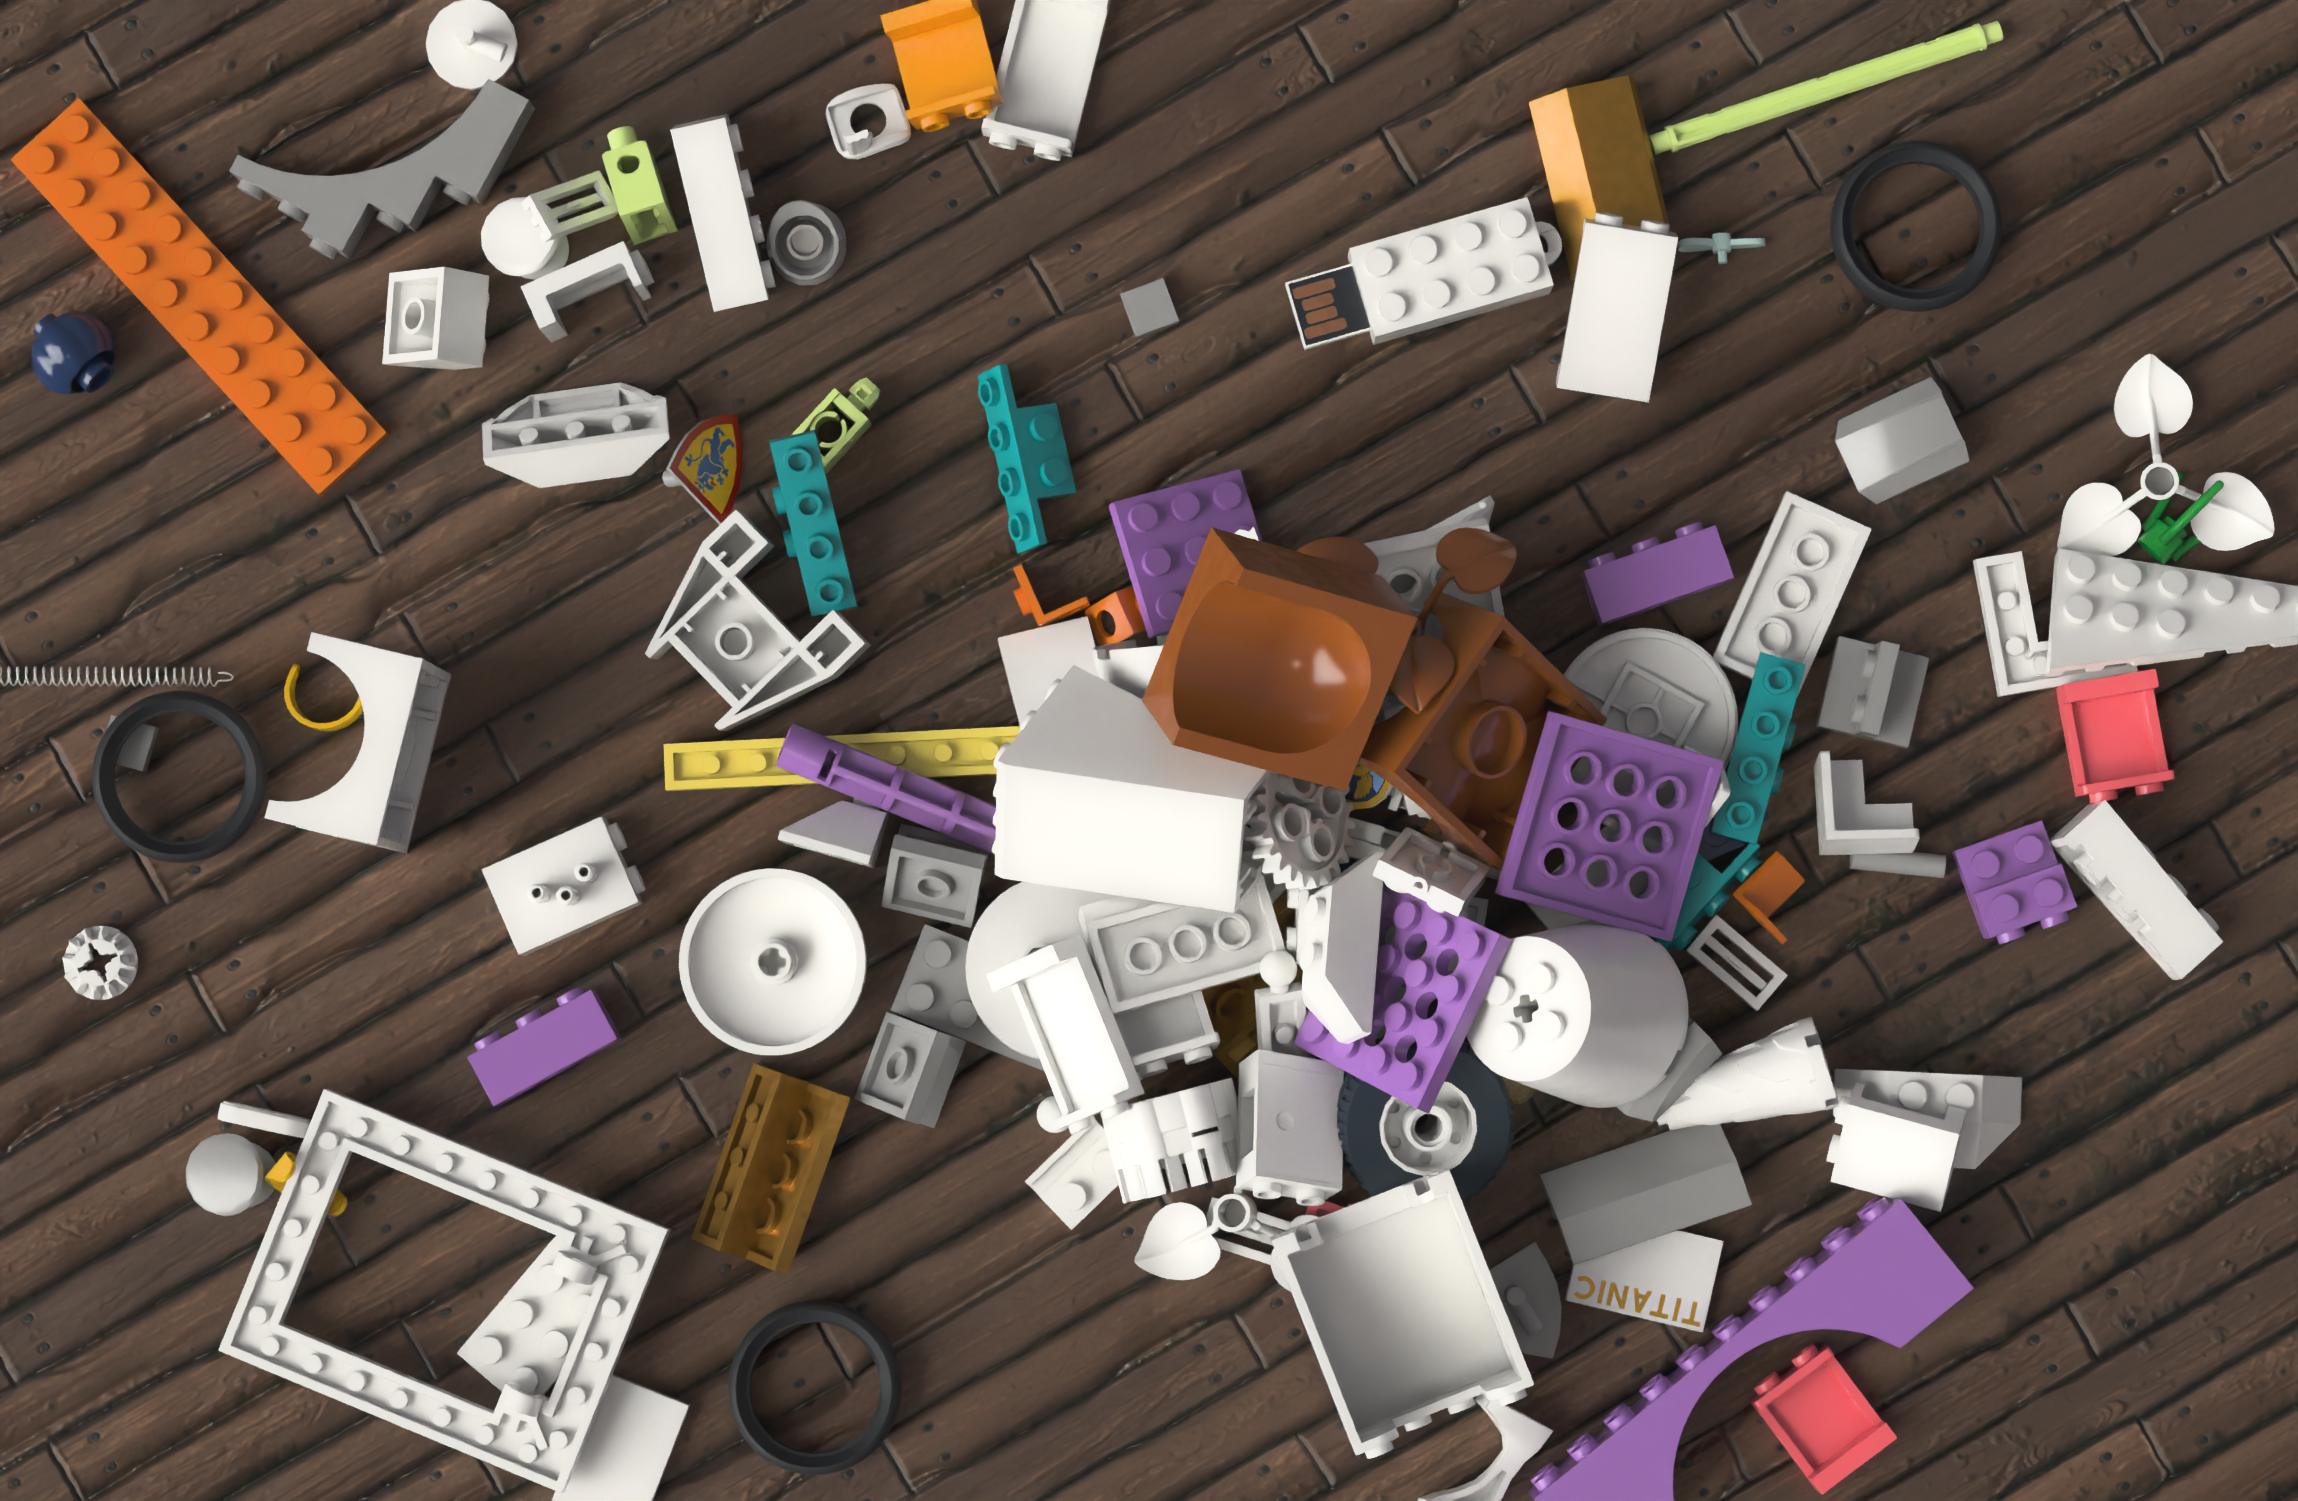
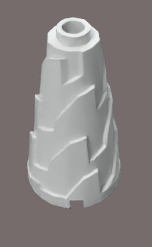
M1812 1016L1782 1027L1767 1037L1741 1047L1718 1059L1703 1074L1696 1078L1695 1082L1657 1119L1658 1125L1668 1124L1670 1130L1697 1125H1716L1734 1121L1748 1122L1788 1114L1827 1111L1839 1107L1836 1089L1831 1081L1832 1076Z

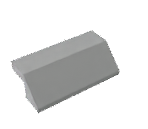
M1720 1124L1697 1125L1669 1130L1539 1174L1553 1217L1558 1221L1572 1265L1752 1205L1737 1160Z

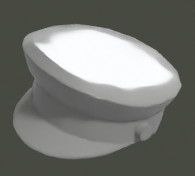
M796 200L780 207L773 216L767 232L766 249L775 270L785 280L797 285H818L832 278L842 266L846 254V234L841 221L831 210L820 204Z
M229 1133L213 1135L201 1141L190 1154L186 1166L187 1188L194 1201L203 1209L222 1216L236 1215L249 1207L264 1202L274 1192L275 1188L269 1185L264 1177L276 1162L268 1151L255 1143H251L242 1136Z

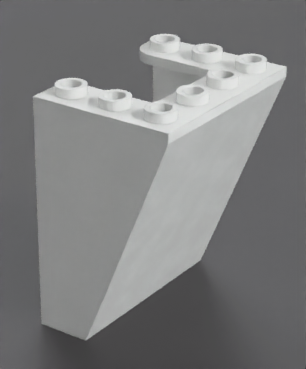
M1075 665L1072 666L1062 680L1057 678L1051 684L1044 703L1037 711L1031 710L1026 715L1021 724L1019 734L1012 743H1004L995 757L994 768L997 769V783L993 791V796L996 797V812L993 817V825L996 826V838L992 852L995 854V875L1003 879L1235 913L1261 878L1262 863L1248 856H1244L1241 859L1244 825L1257 808V803L1249 800V798L1261 783L1266 785L1270 779L1271 771L1172 745L1141 698Z
M1448 1168L1433 1172L1270 1237L1356 1456L1365 1452L1367 1459L1394 1449L1391 1441L1399 1437L1397 1427L1404 1425L1406 1431L1423 1427L1432 1422L1430 1414L1448 1408L1450 1414L1463 1411L1474 1406L1476 1403L1473 1397L1484 1394L1489 1401L1496 1399L1499 1401L1500 1406H1504L1526 1397L1525 1388L1534 1385Z

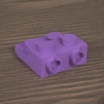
M2042 820L1952 852L1983 939L1996 936L1998 943L2003 944L2025 936L2023 926L2040 921L2042 928L2045 929L2068 921L2070 919L2067 911L2077 908L2061 863H2057Z

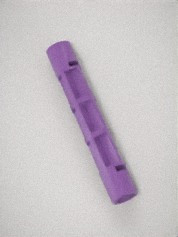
M792 723L775 766L994 854L992 847L996 838V826L993 825V817L996 812V805Z

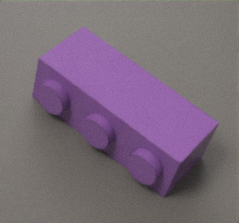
M1697 522L1676 530L1677 539L1660 544L1658 537H1654L1632 545L1633 554L1616 559L1614 552L1589 560L1590 569L1583 571L1580 577L1598 628L1730 582L1734 575L1716 525L1704 529L1702 523Z
M581 986L556 999L560 1007L543 1015L540 1009H537L515 1021L519 1029L502 1038L500 1032L497 1031L474 1044L477 1052L467 1058L493 1106L505 1104L622 1040L596 990H589L584 993Z

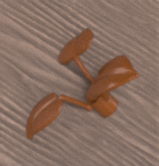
M1465 527L1447 533L1439 541L1436 549V560L1447 571L1440 576L1419 616H1417L1418 619L1389 686L1392 694L1417 715H1420L1430 701L1448 684L1452 678L1455 664L1451 651L1441 641L1430 636H1421V630L1425 628L1429 614L1446 584L1453 578L1458 588L1467 594L1486 593L1501 585L1512 572L1517 557L1516 547L1507 539L1482 529ZM1347 537L1317 539L1297 550L1300 553L1373 574L1378 569V558L1373 551L1365 544Z

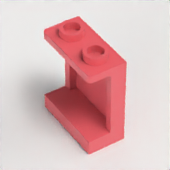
M2156 669L2068 683L2056 688L2075 797L2089 795L2090 804L2103 800L2118 799L2117 790L2135 787L2136 796L2164 791L2163 782L2175 779L2174 770L2168 769L2154 689L2159 687Z
M1812 1343L1791 1358L1795 1366L1783 1375L1779 1376L1775 1371L1758 1382L1753 1387L1757 1394L1750 1398L1749 1401L1815 1490L1823 1495L1895 1441L1897 1437L1865 1399L1833 1356L1834 1353L1830 1347L1823 1344L1816 1348Z

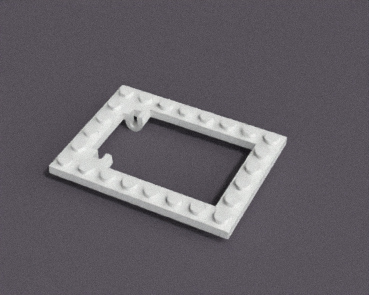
M324 1089L295 1159V1172L284 1186L218 1351L557 1492H565L671 1229L333 1090ZM352 1152L564 1238L552 1270L569 1280L584 1285H592L594 1289L550 1398L541 1394L532 1396L521 1392L522 1387L512 1382L505 1383L496 1408L493 1411L283 1324ZM574 1258H576V1259H578V1260H580V1261H583V1262H585V1263H588V1264H584V1263H581V1262H579V1261H576V1260H574Z

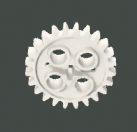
M1271 772L1270 779L1266 785L1261 783L1249 798V800L1257 803V808L1246 823L1250 824L1251 831L1247 834L1245 840L1246 842L1255 841L1257 847L1252 857L1253 859H1265L1262 872L1264 874L1274 872L1275 884L1286 883L1288 890L1297 888L1299 890L1319 888L1320 885H1327L1331 882V877L1341 874L1339 864L1349 862L1344 848L1354 846V842L1347 835L1349 829L1356 828V824L1348 819V812L1354 810L1353 804L1346 802L1345 796L1350 791L1349 785L1346 791Z

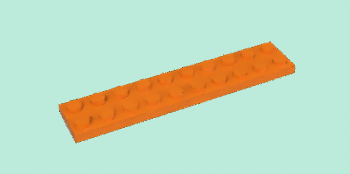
M78 98L10 159L319 496L322 497L389 436L388 432L82 100Z

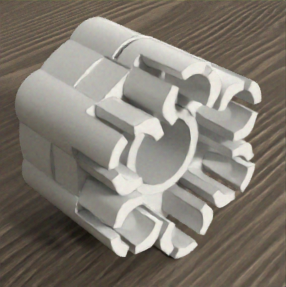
M1232 1078L1129 1104L1130 1110L1104 1120L1102 1113H1100L1123 1203L1166 1194L1167 1190L1161 1169L1166 1170L1171 1192L1188 1188L1182 1164H1186L1191 1187L1208 1183L1202 1161L1204 1158H1207L1212 1181L1236 1175L1238 1100Z

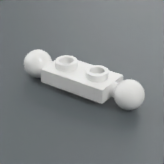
M1274 950L1267 953L1260 963L1261 977L1270 987L1255 990L1258 1049L1308 1058V1051L1293 1044L1306 1018L1302 985L1300 982L1291 983L1297 974V964L1290 953L1283 950Z

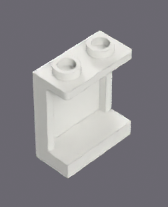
M624 241L527 283L521 286V289L539 329L552 343L568 336L557 310L629 278L639 296L645 301L651 298L647 286L654 283V279L639 250L630 252Z
M1856 1082L1851 1097L1842 1096L1837 1110L1835 1123L1843 1125L1841 1136L1833 1135L1826 1161L1835 1163L1830 1182L1892 1199H1902L1903 1202L1941 1212L1950 1185L1967 1110L1948 1106L1945 1118L1942 1120L1863 1098L1865 1084Z

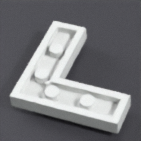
M2022 551L1973 560L1998 697L2138 672L2137 666H2133L2130 663L2107 665L2100 671L2086 672L2085 668L2064 671L2062 676L2046 678L2048 641L2038 642Z

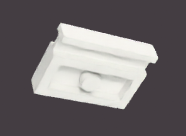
M1098 1122L1096 1125L1074 1133L1025 1181L1071 1230L1118 1186L1105 1130Z

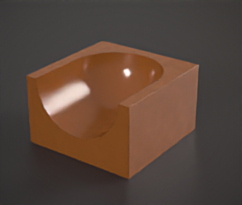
M1211 527L1142 701L1172 745L1346 791L1418 617L1380 575Z

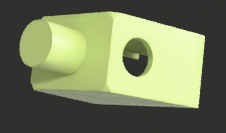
M631 126L619 127L609 132L607 137L611 150L603 153L602 158L619 215L633 244L636 245L678 231L655 159L645 140L638 141L634 128Z

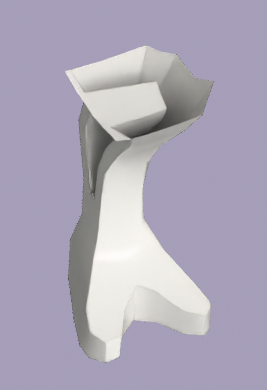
M1484 1394L1478 1395L1475 1401L1488 1414L1502 1435L1503 1450L1492 1464L1475 1480L1456 1488L1422 1496L1417 1501H1501L1512 1478L1522 1465L1541 1449L1553 1430L1509 1405L1500 1406L1499 1401L1496 1399L1489 1401Z

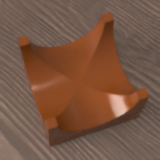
M1442 592L1431 612L1439 618L1443 631V644L1451 651L1454 657L1455 664L1452 678L1430 701L1420 715H1417L1408 707H1404L1389 719L1374 725L1358 763L1389 782L1431 817L1423 831L1433 840L1440 843L1447 840L1452 841L1457 846L1458 852L1501 871L1548 711L1604 726L1608 719L1504 616ZM1579 757L1573 762L1571 766V772L1576 766V764L1579 762L1581 757Z

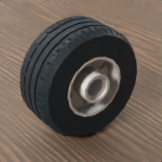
M1384 1036L1381 1039H1375L1376 1046L1381 1043ZM1463 1041L1430 1110L1428 1119L1420 1126H1415L1416 1121L1419 1117L1428 1113L1344 1071V1082L1340 1089L1337 1103V1128L1339 1129V1140H1342L1343 1164L1353 1178L1370 1195H1378L1433 1172L1448 1168L1462 1203H1467L1471 1201L1474 1195L1477 1197L1483 1188L1485 1190L1490 1186L1488 1183L1491 1180L1494 1181L1497 1177V1172L1502 1170V1164L1507 1161V1153L1511 1150V1140L1514 1138L1513 1129L1515 1122L1513 1118L1515 1116L1512 1109V1099L1509 1097L1510 1093L1505 1086L1503 1078L1488 1068L1467 1042ZM1414 1042L1409 1047L1407 1062L1416 1054L1417 1042Z

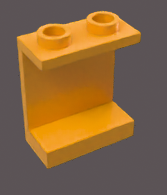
M930 0L880 15L884 32L893 42L910 108L905 111L906 117L916 130L922 129L924 132L938 131L949 126V120L966 116L968 119L985 117L993 112V107L1004 104L977 0Z

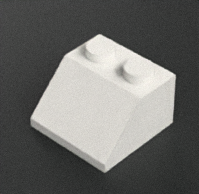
M449 267L389 273L382 364L451 370L482 367L483 355L486 349L485 325L486 312L489 305V276Z

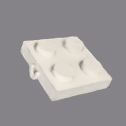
M1406 827L1379 859L1372 876L1383 880L1387 887L1396 892L1410 893L1426 901L1428 906L1437 912L1443 913L1447 911L1458 917L1485 883L1491 867L1458 852L1457 846L1452 841L1447 840L1440 843ZM1446 846L1452 850L1449 855L1443 853V849Z

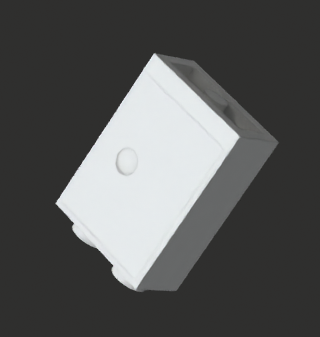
M599 817L481 869L518 955L526 956L643 904L639 893L645 891L646 887L637 867L633 865L628 868L621 850L628 847L617 823L609 825L606 818Z
M1261 1049L1256 1050L1239 1063L1236 1189L1253 1191V1196L1261 1199H1275L1281 1196L1296 1198V1202L1304 1206L1322 1205L1325 1203V1200L1342 1190L1343 1149L1341 1147L1342 1140H1339L1338 1137L1340 1131L1337 1128V1103L1339 1092L1344 1082V1070L1324 1060Z

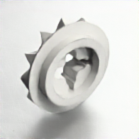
M109 926L84 928L83 931L69 940V945L62 957L65 970L64 978L71 984L76 993L94 1000L111 999L123 993L133 982L138 969V956L132 941L120 930ZM92 945L94 949L98 950L100 955L117 954V957L111 959V962L105 965L107 972L105 976L108 981H106L104 976H101L98 970L83 971L82 969L93 961L92 952L94 951Z

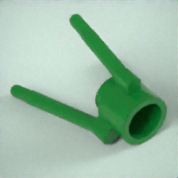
M2178 471L2177 474L2179 477L2180 485L2181 481L2184 478V474L2181 471ZM2220 480L2216 481L2176 521L2169 516L2160 521L2174 494L2167 499L2159 500L2150 516L2141 524V531L2144 533L2137 540L2147 553L2163 565L2170 558L2177 562L2188 550L2201 543L2195 534L2182 541L2187 536L2183 528L2224 487V483Z

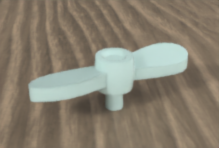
M1716 233L1712 235V239L1685 238L1678 241V251L1713 250L1714 254H1718V264L1728 263L1727 253H1730L1731 249L1766 246L1765 238L1731 239L1730 233Z

